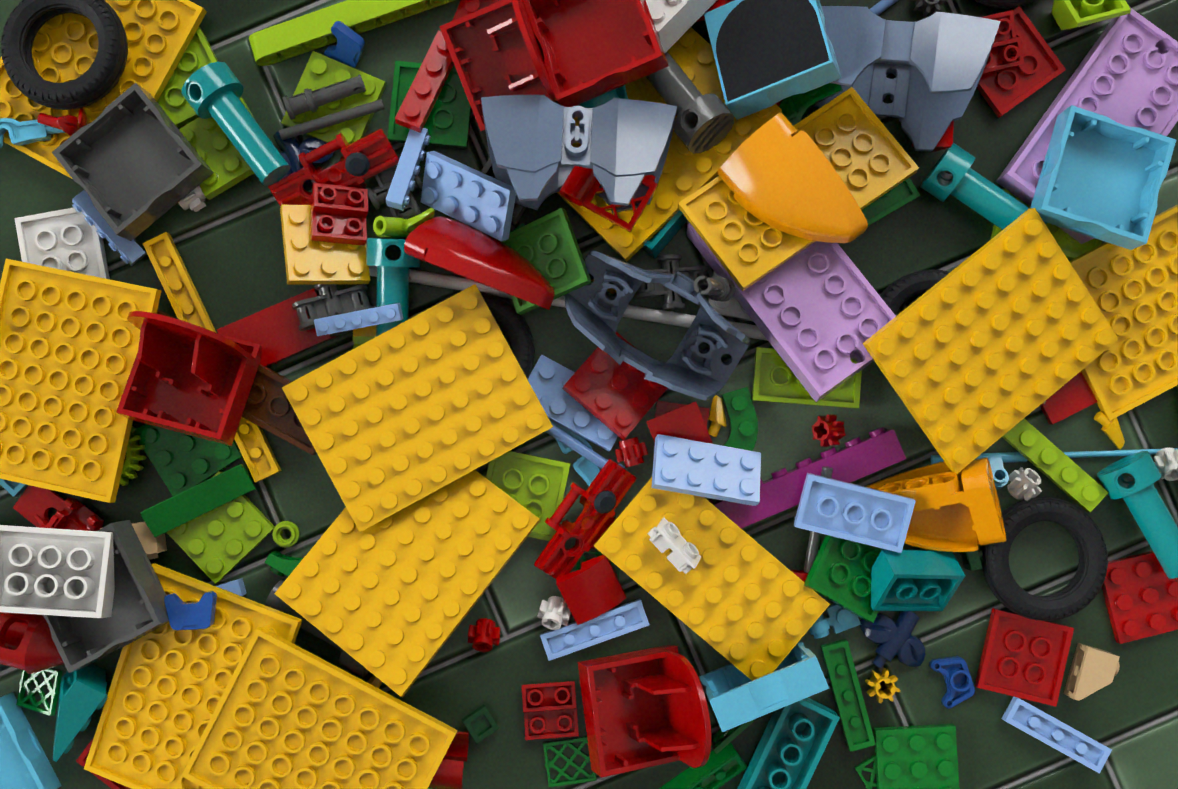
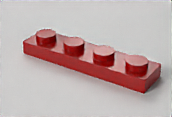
M439 30L395 117L396 124L421 133L454 66L442 32Z

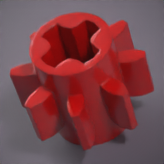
M835 414L818 416V421L812 425L813 440L821 441V447L840 445L839 440L846 436L844 421H836L837 415Z
M638 437L618 442L620 449L615 450L618 462L624 461L625 468L644 463L643 456L648 455L645 442L639 443Z
M481 618L476 621L475 625H469L468 643H473L472 647L476 651L489 652L492 650L493 645H499L500 627H495L496 624L493 620Z

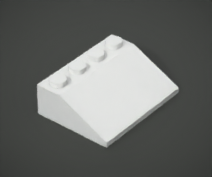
M0 525V612L86 618H107L112 616L115 591L113 532Z

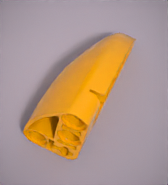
M783 113L775 115L756 130L728 157L717 171L720 178L734 192V199L744 209L769 226L790 235L827 243H849L863 234L868 227V222L833 166L805 131L798 132Z
M987 457L973 460L958 474L951 472L943 461L900 473L866 486L916 500L905 544L935 551L971 552L977 551L979 544L982 546L1006 542L998 494Z

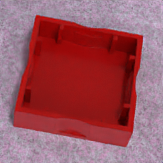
M523 0L534 35L542 47L544 65L556 100L564 107L579 105L669 66L646 0Z

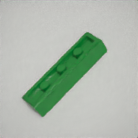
M240 464L140 512L156 538L256 488L245 465Z
M730 742L718 754L714 750L711 751L709 759L704 766L687 768L659 789H718L748 766Z

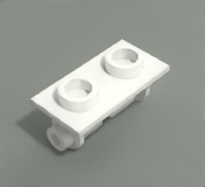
M663 517L657 527H653L647 533L651 537L649 540L661 553L670 548L672 552L666 558L679 572L683 571L686 574L692 568L695 569L701 559L699 551L694 544L687 542L680 535V531L675 524L668 522Z

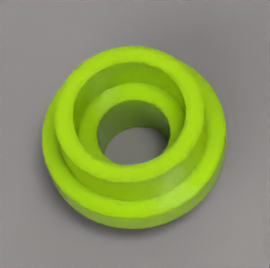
M291 521L278 523L273 529V540L278 546L284 548L295 545L300 537L298 526ZM285 529H288L291 532V536L289 539H286L283 536V531Z

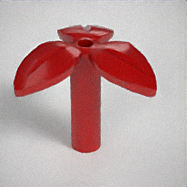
M80 108L78 119L76 116L71 115L54 117L40 113L37 121L40 124L63 130L66 134L72 136L80 128L87 125V116L85 109Z

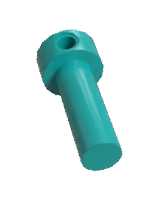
M213 62L201 67L185 81L182 87L184 98L200 118H214L264 186L274 184L282 179L290 170V166L241 102L240 97L243 94L244 86L225 62Z
M953 142L920 186L922 189L941 202L951 194L1002 230L1030 209L970 168L976 158Z
M367 238L366 265L377 266L376 307L400 303L403 314L402 320L376 325V337L409 319L410 267H420L421 260L405 253L404 244L406 239ZM390 245H397L400 248L401 256L399 259L392 260L388 258L386 251Z
M1141 451L1134 453L1100 470L1097 476L1104 489L1109 492L1108 496L1110 499H1124L1169 579L1178 578V526L1153 484L1162 475L1149 452ZM1125 473H1129V474H1131L1133 477H1129V476L1125 475Z

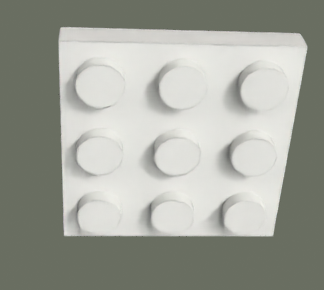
M67 208L14 218L22 262L110 279L103 239L96 232L97 228L94 225L90 226L86 222L82 212L78 213L74 208Z

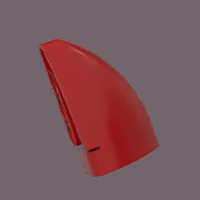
M442 216L425 221L407 236L404 244V250L407 255L550 310L554 299L553 287L526 258L502 241L460 221Z

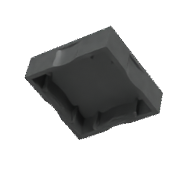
M137 83L133 84L109 104L93 122L80 128L52 152L72 179L87 192L94 207L118 236L129 241L135 239L214 173L152 95Z
M130 520L114 522L98 530L99 532H113L115 591L112 616L107 618L43 615L49 625L52 639L68 673L88 667L169 623L164 603L166 594Z

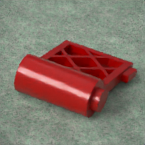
M574 166L559 193L570 202L591 210L631 233L658 184L654 182L655 176H644L641 183L649 187L645 196L632 198L629 203L634 213L629 223L618 218L616 208L624 207V205L611 204L600 208L591 203L596 194L605 192L603 187L600 188L601 184L593 175V169ZM641 202L636 210L635 203Z

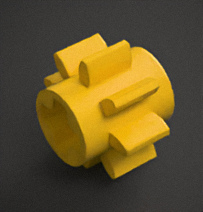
M883 668L882 673H876L872 670L873 676L870 680H865L871 687L867 694L870 697L876 695V701L882 703L883 699H889L893 702L892 696L895 692H900V689L894 684L898 681V677L891 675L888 678L889 671L886 668ZM882 681L885 682V683H884V686H885V689H884V690H881V689H880V688H881V685H880L879 683L882 682Z

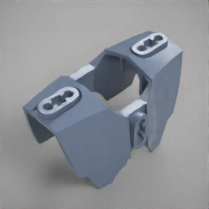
M822 6L826 34L833 45L842 77L831 83L841 85L843 91L818 102L813 107L819 109L853 87L876 116L899 118L901 129L910 138L915 151H933L950 123L961 119L983 74L1001 21L937 11L917 22L892 21L882 19L869 10L868 7ZM888 74H894L896 78L889 79L886 76ZM888 94L891 95L892 103L890 104L883 102Z
M545 95L481 97L488 149L495 179L514 187L516 192L515 203L538 210L546 198L560 191L574 166L593 169V175L601 184L600 188L603 187L605 191L596 195L601 197L607 205H624V207L616 208L617 213L632 210V206L629 205L632 198L645 196L649 187L641 183L644 176L653 175L656 177L654 182L657 184L659 182L673 134L677 106L613 98L595 108H584L583 106L564 107L551 101ZM574 118H582L580 126H575ZM573 143H580L581 146H580V147H573L572 144H573ZM641 202L635 203V207L638 208Z
M590 250L584 262L588 274L593 276L594 282L564 295L565 306L573 325L601 350L609 354L619 365L624 361L644 372L645 380L661 384L671 390L705 401L716 396L728 381L749 347L751 340L717 313L704 295L695 291L694 280L678 271L673 275L644 270L598 251ZM643 282L660 283L689 301L700 305L697 316L674 354L666 363L648 356L627 344L615 334L618 323L629 302ZM613 288L617 293L614 296H609L606 290ZM706 342L709 348L701 349L698 346L700 343ZM723 354H730L731 358L728 362L721 360Z

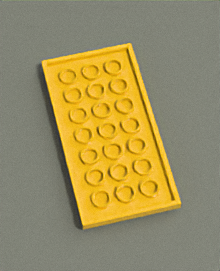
M853 87L794 125L798 132L805 131L821 150L845 183L861 210L914 175L919 169L917 164ZM718 176L679 202L678 208L742 291L816 242L790 235L756 218L734 199V192Z
M651 477L598 539L594 547L750 680L753 681L774 672L830 604L814 590L804 586V581L706 498L651 488ZM663 517L668 522L675 524L680 531V535L687 542L694 544L701 556L699 563L695 569L692 568L686 574L683 571L679 572L666 558L672 552L670 548L661 553L649 540L651 537L647 533L653 527H657Z

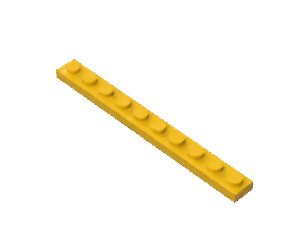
M165 232L142 243L177 318L217 333L170 233ZM241 417L234 439L254 482H260L281 472L282 470L262 428Z

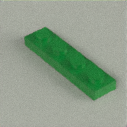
M843 639L821 645V652L848 750L852 752L876 745L848 640Z

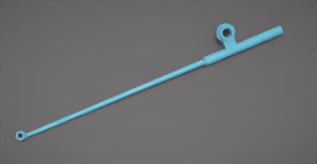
M1161 449L1063 453L1069 458L1129 456L1141 451H1148L1150 455H1156ZM1019 452L982 453L976 458H988L996 490L1003 488L1009 481V475L1004 469L1003 463L1028 461ZM931 455V464L944 461L940 455Z

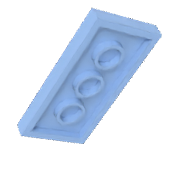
M436 151L427 152L421 203L500 241L509 239L516 198L514 187Z
M541 354L528 381L549 420L610 452L618 436L562 389L575 372Z
M661 434L656 436L651 488L757 506L760 503V452Z
M807 473L793 525L797 528L902 553L916 500Z

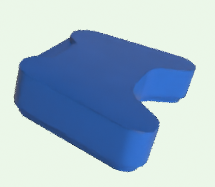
M336 21L331 27V32L337 39V45L328 46L324 55L355 68L360 61L365 46L364 39L341 21Z
M209 591L202 596L199 602L192 603L183 602L175 593L166 595L164 603L171 628L178 631L211 627L215 620L217 594L214 591Z
M953 656L930 660L929 667L943 675L947 691L941 700L942 705L946 708H952L975 694V687L967 663L963 658Z

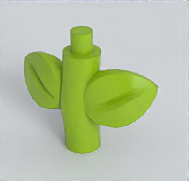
M429 208L410 219L378 216L374 220L373 230L376 236L381 238H407L415 228L433 218L435 210L434 208Z

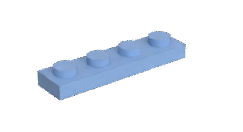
M637 599L612 608L582 624L577 625L575 621L567 626H561L558 630L541 633L540 637L550 661L641 629L650 624L641 599Z
M1013 696L1001 718L1099 774L1112 751L1107 746L1018 697Z

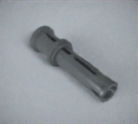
M361 75L314 91L307 88L304 89V93L291 97L286 95L282 98L290 119L293 120L296 115L308 111L317 112L319 106L366 92V88Z
M699 276L694 281L695 291L697 293L700 292L702 295L706 294L711 300L726 302L732 299L735 294V285L729 278Z

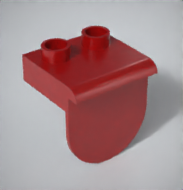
M501 0L439 26L480 131L485 130L481 97L545 95L551 101L558 102L544 65L542 47L534 35L523 0Z
M144 311L129 312L127 320L141 330L139 347L116 413L137 422L232 446L261 360V345L220 335L203 327L172 317Z
M677 645L659 646L578 662L591 770L602 778L679 760L692 768L702 767L707 763L711 751V724L706 697L695 669L687 658L678 654Z

